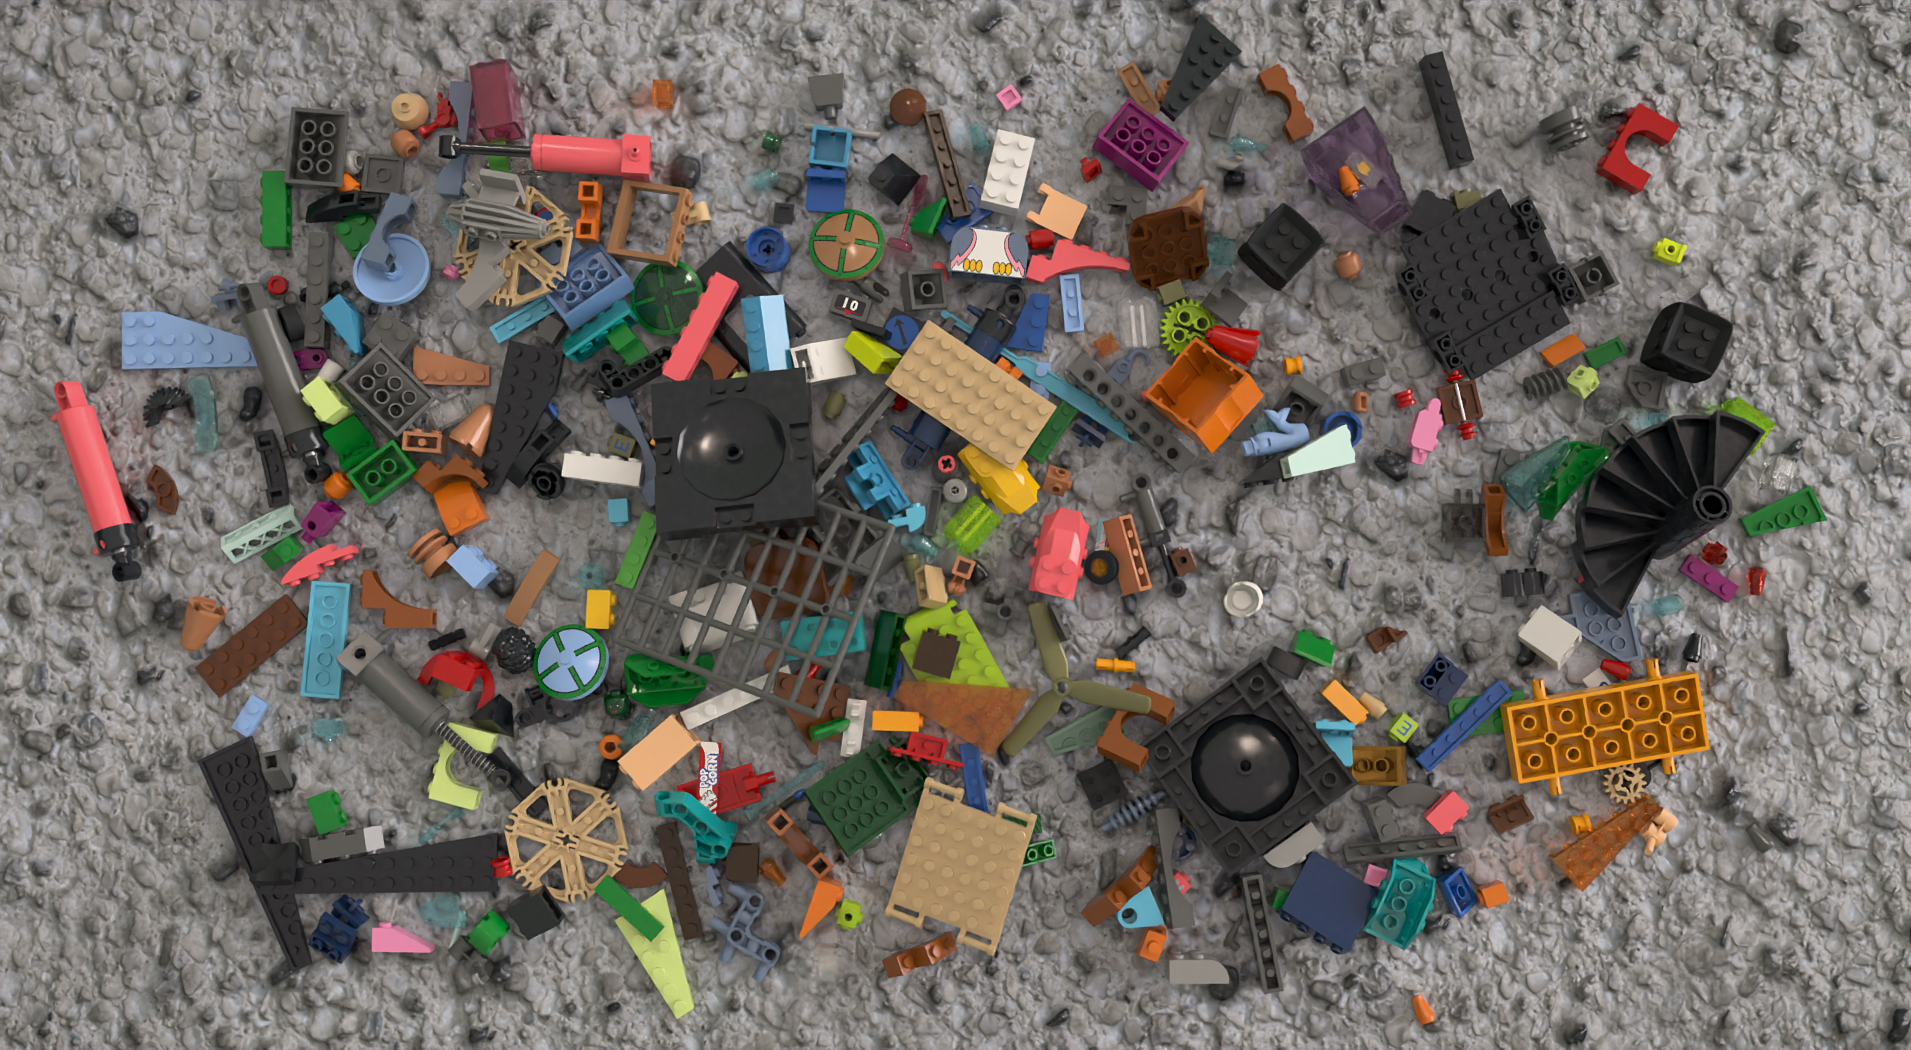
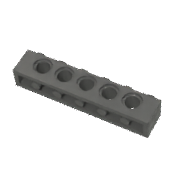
M1258 871L1239 874L1260 989L1264 994L1284 991L1262 875Z

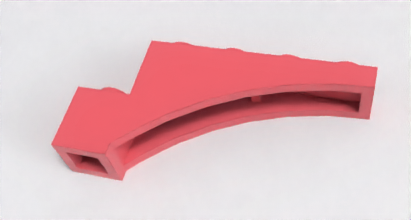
M1058 239L1051 261L1047 260L1048 257L1037 254V256L1032 255L1025 280L1043 286V283L1051 278L1085 269H1103L1127 274L1131 263H1128L1127 259L1122 257H1110L1109 253L1104 251H1092L1091 247L1086 245H1074L1068 239Z

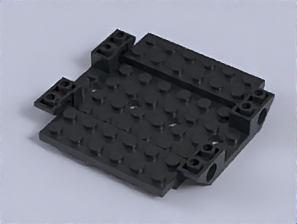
M1497 189L1399 246L1408 263H1406V267L1396 272L1398 291L1433 357L1449 374L1463 367L1468 378L1475 380L1570 324L1562 305L1567 306L1582 296L1565 263H1557L1542 234L1546 227L1529 195L1510 207L1502 189ZM1530 251L1535 253V260L1533 262H1530L1527 257ZM1498 270L1503 273L1501 281L1495 279V273ZM1465 289L1470 292L1468 300H1464L1462 297V292ZM1433 308L1438 312L1435 319H1431L1429 316V312Z

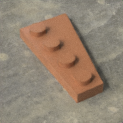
M414 346L413 375L423 385L491 386L490 366Z

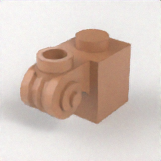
M957 556L951 572L954 575L953 580L947 583V593L960 597L965 592L964 583L966 579H970L976 561Z

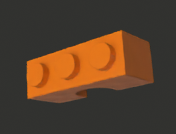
M579 181L578 201L581 204V217L576 221L575 238L581 243H600L604 187L599 182Z

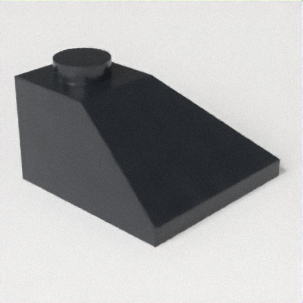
M892 153L878 164L869 175L868 180L872 186L899 206L922 176Z

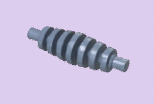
M1160 790L1153 794L1148 792V798L1145 795H1141V802L1134 798L1135 806L1130 801L1126 802L1129 809L1126 810L1124 805H1122L1120 808L1123 813L1119 814L1118 810L1114 812L1116 817L1113 818L1109 815V820L1101 825L1103 831L1106 832L1111 828L1118 830V824L1125 827L1124 821L1126 819L1129 824H1132L1131 816H1134L1137 821L1140 820L1137 813L1141 812L1144 817L1147 815L1144 810L1145 808L1150 812L1153 810L1152 804L1157 807L1159 800L1166 796L1164 791Z

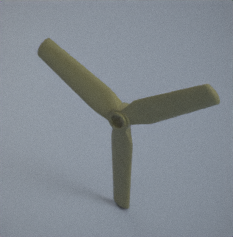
M1038 601L1028 606L1044 669L1054 683L1053 688L1038 698L1002 743V748L1007 755L1015 757L1058 712L1066 696H1071L1085 704L1142 714L1149 713L1151 698L1147 695L1089 680L1072 681L1069 678V662L1046 602ZM1061 682H1065L1068 685L1066 692L1060 690L1059 685Z

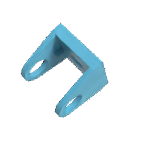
M1148 884L1141 892L1131 897L1123 908L1115 914L1120 924L1126 928L1158 926L1164 923ZM1125 909H1134L1130 917H1122V912Z

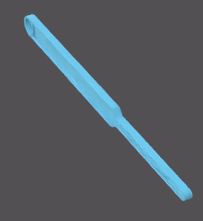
M946 310L941 311L940 315L943 319L952 317L956 321L954 326L968 335L973 330L971 326ZM1003 348L1000 355L1014 363L1017 368L1024 372L1023 375L1037 384H1042L1050 393L1078 409L1083 414H1087L1094 421L1130 444H1138V441H1131L1129 439L1128 432L1123 428L1124 424L1120 420L1116 422L1109 415L1111 412L1106 407L1102 409L1098 406L1095 399L1048 369L1045 376H1037L1035 370L1040 364L1027 356L1018 357Z

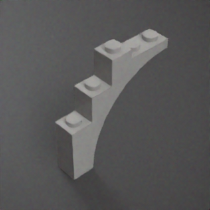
M467 181L462 186L470 198H477L481 191V187L477 183L472 184ZM480 238L478 256L473 270L464 285L455 294L467 309L475 312L508 281L503 276L505 272L498 266L512 251L508 247L510 243L507 240L500 242Z

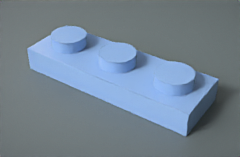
M1079 274L1061 275L1059 280L1065 333L1084 332Z

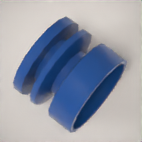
M767 226L757 228L747 239V255L759 270L765 273H776L784 269L790 261V246L780 231ZM770 249H772L773 252H771V254L768 256L767 253H769Z

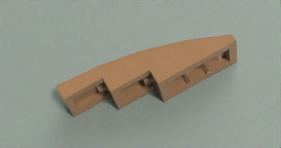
M546 549L542 550L503 616L518 627L523 624L539 595L545 590L560 558Z

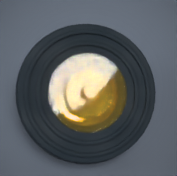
M1097 550L1086 558L1084 570L1091 582L1104 585L1116 578L1119 564L1111 552Z

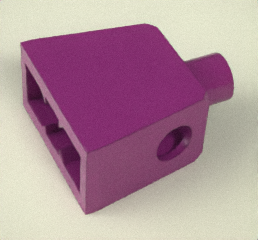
M333 500L315 503L301 523V527L305 530L301 538L307 543H312L315 538L328 535L344 517L346 512Z

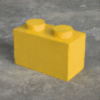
M587 590L585 628L612 629V625H615L616 622L613 606H616L617 596L614 594V591Z

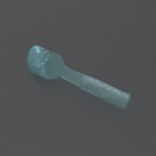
M455 806L438 824L435 823L418 839V842L424 845L441 829L440 826L452 816L462 819L465 813L461 807Z

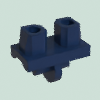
M1087 414L1081 419L1078 418L1071 430L1077 433L1075 437L1081 441L1078 445L1082 448L1086 444L1089 447L1094 445L1100 449L1107 439L1108 429L1103 425H1099L1096 430L1090 425L1093 419Z
M344 894L332 904L334 908L331 914L335 918L343 916L348 920L345 924L354 929H358L370 919L364 912L365 910L360 906L363 903L361 898L355 901L352 897L349 898Z

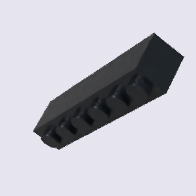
M1443 51L1425 55L1419 61V66L1449 169L1453 170L1468 166L1474 161V157Z

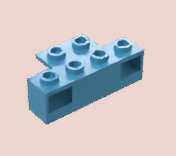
M871 440L861 444L854 453L851 452L848 455V461L854 470L852 474L843 479L863 511L876 505L885 520H888L891 516L899 514L911 505Z

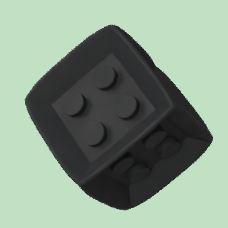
M1281 203L1252 233L1247 242L1240 246L1237 254L1261 280L1271 288L1281 291L1325 245V240L1301 214L1291 206Z
M1675 302L1664 307L1655 319L1643 346L1640 361L1654 370L1667 372L1668 376L1683 382L1699 383L1708 380L1715 373L1724 356L1734 325L1727 319L1696 305Z

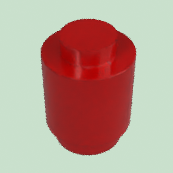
M1032 230L1025 236L1027 245L1030 246L1031 250L1049 248L1051 245H1054L1052 230Z

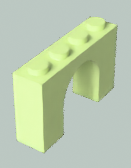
M458 722L449 723L448 726L452 727V730L456 731L469 745L471 744V747L475 748V750L485 753H492L494 751L499 733ZM444 740V743L440 745L438 755H440L439 761L435 763L433 768L434 779L428 786V798L475 810L479 807L483 789L462 784L454 778L451 772V761L458 750H455L454 747H451L450 743H447V740Z

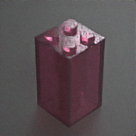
M495 59L492 62H478L475 65L469 66L477 125L487 143L507 142L526 138L517 75L508 60Z

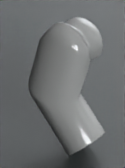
M1237 152L1229 160L1219 158L1216 167L1233 171L1244 163L1245 156L1243 153Z

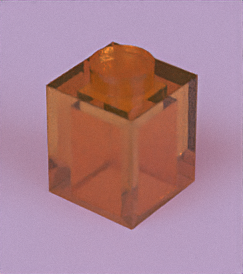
M653 79L652 102L654 106L660 110H668L669 107H674L675 85L673 81Z

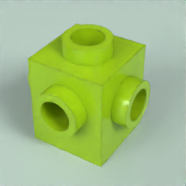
M844 898L842 906H837L834 916L838 918L836 923L840 924L839 927L851 930V928L855 929L856 924H861L864 913L860 911L863 903Z

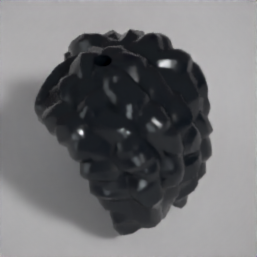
M512 626L506 628L496 637L492 644L491 652L496 655L498 666L514 675L521 674V672L525 673L527 669L533 666L536 648H534L535 643L530 639V635H526L523 629Z

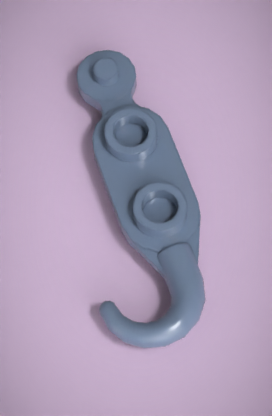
M1135 348L1131 350L1128 355L1115 363L1108 375L1121 386L1131 372L1134 358L1138 354L1144 355L1146 358L1145 366L1149 365L1150 355L1145 349ZM1105 386L1103 390L1098 391L1099 394L1105 392Z

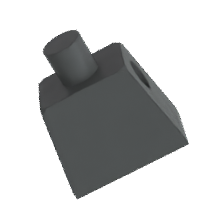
M844 73L808 77L816 110L824 111L825 120L836 119L835 109L843 108Z

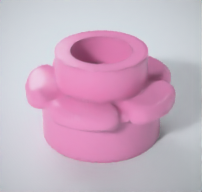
M454 265L444 266L445 269L442 274L447 279L455 282L461 278L460 270Z

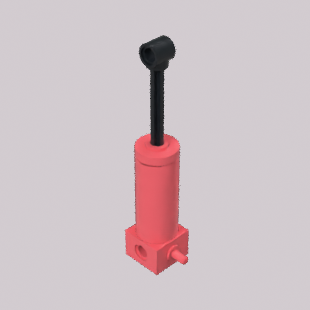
M534 134L531 146L462 142L456 136L441 135L439 136L438 156L445 159H457L458 156L461 157V154L531 158L534 171L622 176L623 181L625 179L650 183L652 144L650 136L623 134V139Z

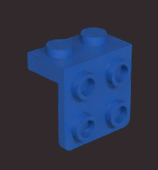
M820 166L807 168L806 210L825 213L843 211L846 187L845 171L837 167H832L830 170L823 169Z

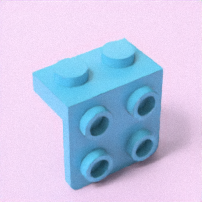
M1327 719L1315 721V729L1331 750L1337 754L1346 767H1351L1353 764L1352 735L1355 731V723L1347 720L1330 722Z

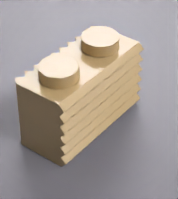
M926 564L915 570L914 577L918 605L932 609H938L946 605L948 595L945 592V577L943 576L942 568Z

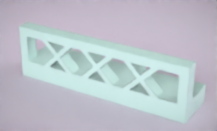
M289 502L288 505H283L221 537V549L235 564L303 528L300 521L294 515V507ZM289 520L295 524L292 528L283 527V523ZM270 530L278 531L274 537L265 536L266 532ZM252 539L261 540L257 546L248 545ZM235 548L244 549L243 553L237 556L231 550Z

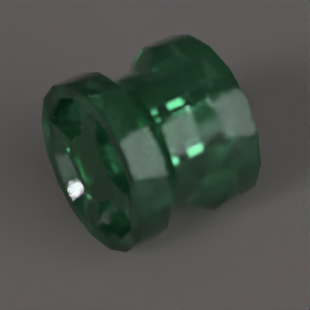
M768 130L763 138L761 148L765 150L770 149L772 153L777 154L783 136H776Z

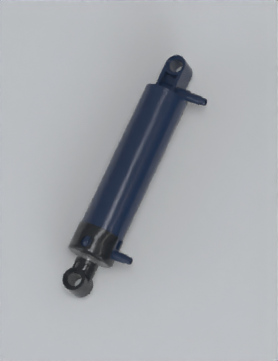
M1017 289L1007 291L995 309L996 311L990 308H985L981 311L969 304L967 310L978 317V320L964 344L994 364L1003 348L1006 347L1017 330V326L1010 320H1012L1024 302L1023 293ZM1011 294L1017 296V303L1015 305L1009 302ZM923 410L920 411L908 432L895 425H892L890 428L896 435L910 444L901 458V464L907 470L917 469L930 448L938 452L951 432L950 428ZM909 456H913L915 459V464L912 467H908L905 463L906 458Z

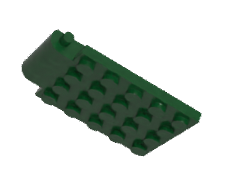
M894 735L888 739L892 747L906 749L907 742L904 738L898 741ZM879 739L803 791L846 857L855 853L917 808L920 799L915 792L920 788L923 790L926 778L930 777L920 761L909 759L910 755L903 754L902 757L891 755V751L886 750Z

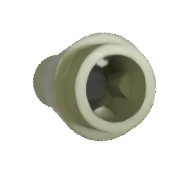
M918 553L904 554L901 561L908 576V581H915L914 571L920 568V557H918Z

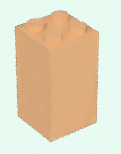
M678 713L670 715L618 760L619 768L625 775H630L633 779L631 781L638 790L641 788L644 791L702 741L691 729L687 730L683 719Z

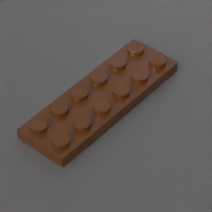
M284 594L196 666L195 669L217 697L221 698L307 628L308 619L288 594Z

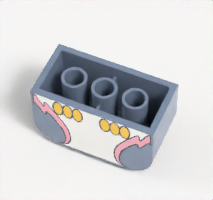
M977 225V227L962 228L954 235L951 242L948 277L1024 286L1028 258L1027 242L1022 235L1014 231H1007L1005 227L989 229L986 225Z

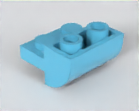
M920 503L911 504L908 509H905L907 517H903V514L891 516L892 520H888V523L894 524L896 529L909 526L910 534L917 532L922 528L926 519L925 505L921 506Z

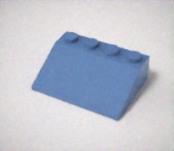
M601 243L595 244L570 261L566 277L559 272V275L564 280L561 281L558 278L554 280V284L558 288L554 289L549 286L554 292L544 295L571 332L634 290L628 275L613 257L606 252L607 250ZM541 282L536 284L538 288H540Z

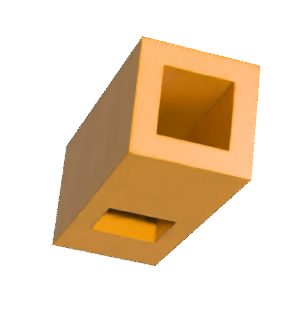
M1330 679L1318 692L1347 721L1355 723V726L1362 724L1366 720V714L1369 711L1335 679Z
M873 710L872 730L919 732V727H923V716H920V711Z

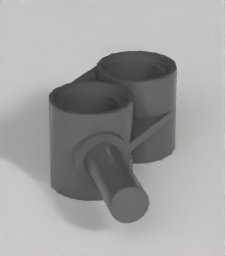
M461 935L448 949L449 954L457 961L464 959L463 967L473 975L477 973L480 980L486 982L489 977L484 970V964L489 960L488 956L481 954L464 939L465 935Z

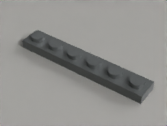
M1458 832L1394 838L1383 843L1375 840L1342 845L1346 865L1462 853L1463 850Z

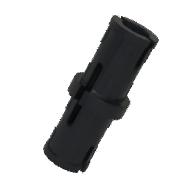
M1143 626L1134 635L1128 636L1127 640L1114 651L1121 659H1124L1131 651L1137 650L1139 645L1151 636V633Z

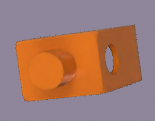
M1161 925L1144 927L1134 955L1157 963L1167 938L1166 927Z

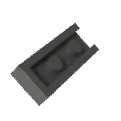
M1225 84L1210 128V135L1225 140L1228 139L1244 89Z

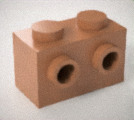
M413 428L411 431H403V451L437 455L447 454L448 440L447 436L442 434V431L430 430V433H423L422 429Z

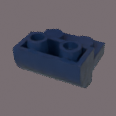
M1438 652L1414 684L1423 693L1446 707L1468 675Z
M324 912L320 916L317 928L311 934L308 945L328 956L332 961L342 964L358 940V931L329 913Z

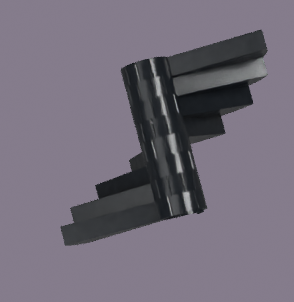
M1719 410L1710 416H1672L1665 422L1651 425L1631 436L1595 469L1585 488L1583 499L1576 506L1575 530L1577 540L1571 544V549L1578 569L1585 579L1579 584L1596 605L1616 620L1622 617L1652 559L1663 560L1672 556L1729 519L1732 514L1733 504L1724 489L1766 431L1744 418Z

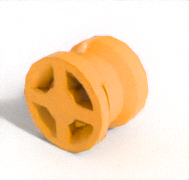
M1300 355L1295 358H1283L1285 376H1290L1292 373L1302 374Z
M1582 813L1577 817L1574 815L1569 816V825L1574 835H1578L1583 831L1586 833L1591 832V822L1586 813Z

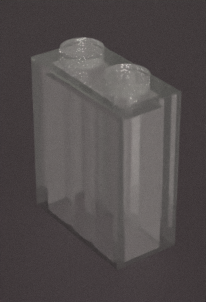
M1141 297L1139 301H1132L1130 298L1121 299L1116 304L1120 351L1133 350L1135 348H1158L1160 341L1156 299L1151 300L1150 297Z

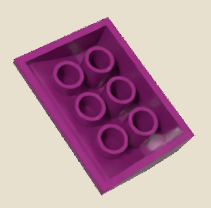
M1128 98L1097 136L1092 148L1153 192L1189 145V142Z

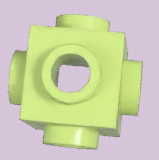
M1581 364L1567 378L1569 391L1583 399L1600 384L1597 372L1593 368H1587Z

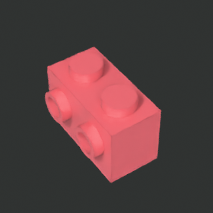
M1448 789L1421 817L1437 833L1441 835L1443 833L1447 834L1452 830L1453 824L1457 820H1461L1467 815L1466 811L1469 809V806L1454 791Z

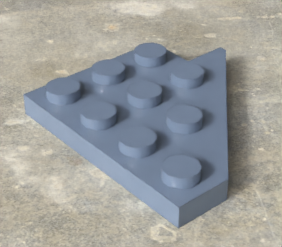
M1585 591L1567 595L1571 614L1559 617L1580 630L1583 638L1620 662L1642 659L1630 603L1623 616L1616 620L1596 605Z

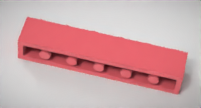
M718 272L709 278L708 288L705 293L703 292L700 295L697 309L692 310L688 326L683 327L680 333L681 339L678 343L674 344L670 359L666 360L662 366V374L672 381L689 380L739 288L736 281Z

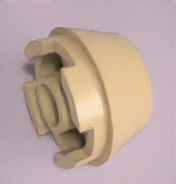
M405 93L398 95L393 100L391 117L398 127L406 130H417L427 122L428 105L420 95Z

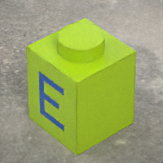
M1399 712L1386 728V731L1390 733L1388 737L1394 742L1406 743L1419 724L1405 713Z

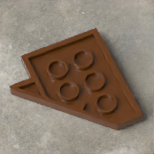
M778 672L773 685L775 695L789 699L798 675ZM806 677L796 702L815 709L825 680ZM833 683L819 718H814L783 706L811 754L817 755L820 740L811 742L808 729L844 717L850 691L849 685ZM840 733L822 740L838 742Z

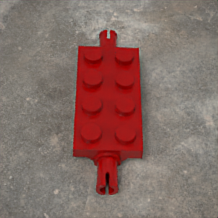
M748 763L720 772L716 814L761 801L762 796L759 789L761 786L776 783L775 777L767 779L775 775L774 771L756 775L752 763ZM698 779L677 785L678 792H687L696 798Z

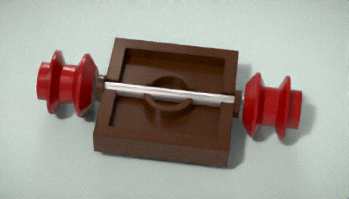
M1459 369L1451 374L1444 370L1443 372L1448 375L1444 380L1452 382L1451 385L1436 388L1437 397L1441 402L1440 409L1444 425L1460 422L1461 425L1456 428V430H1461V435L1458 438L1462 437L1463 441L1475 438L1474 434H1478L1473 432L1472 429L1476 424L1468 420L1483 417L1475 380L1459 383L1458 380H1461L1464 376L1459 374Z

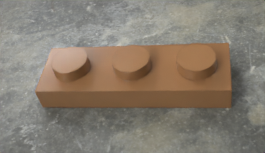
M1134 61L1117 70L1135 103L1153 116L1161 112L1159 110V103Z

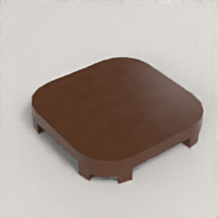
M1180 206L1142 215L1130 223L1126 238L1131 271L1135 281L1141 287L1147 288L1149 291H1156L1157 286H1162L1178 279L1180 281L1192 279L1194 282L1200 279L1199 276L1205 271L1206 267H1209L1204 233L1205 224L1200 214L1194 208Z
M796 537L783 540L794 543ZM804 537L801 546L816 551L820 550L819 544L817 545L812 539ZM763 542L754 545L745 555L744 568L746 577L749 580L765 544ZM772 545L757 582L769 587L776 586L790 550ZM798 553L783 591L801 597L816 559ZM821 566L808 600L823 605L830 596V588L827 589L823 566ZM754 590L751 595L755 611L763 617L771 596ZM785 600L778 601L771 619L792 617L797 604ZM805 607L802 615L811 614L816 611Z

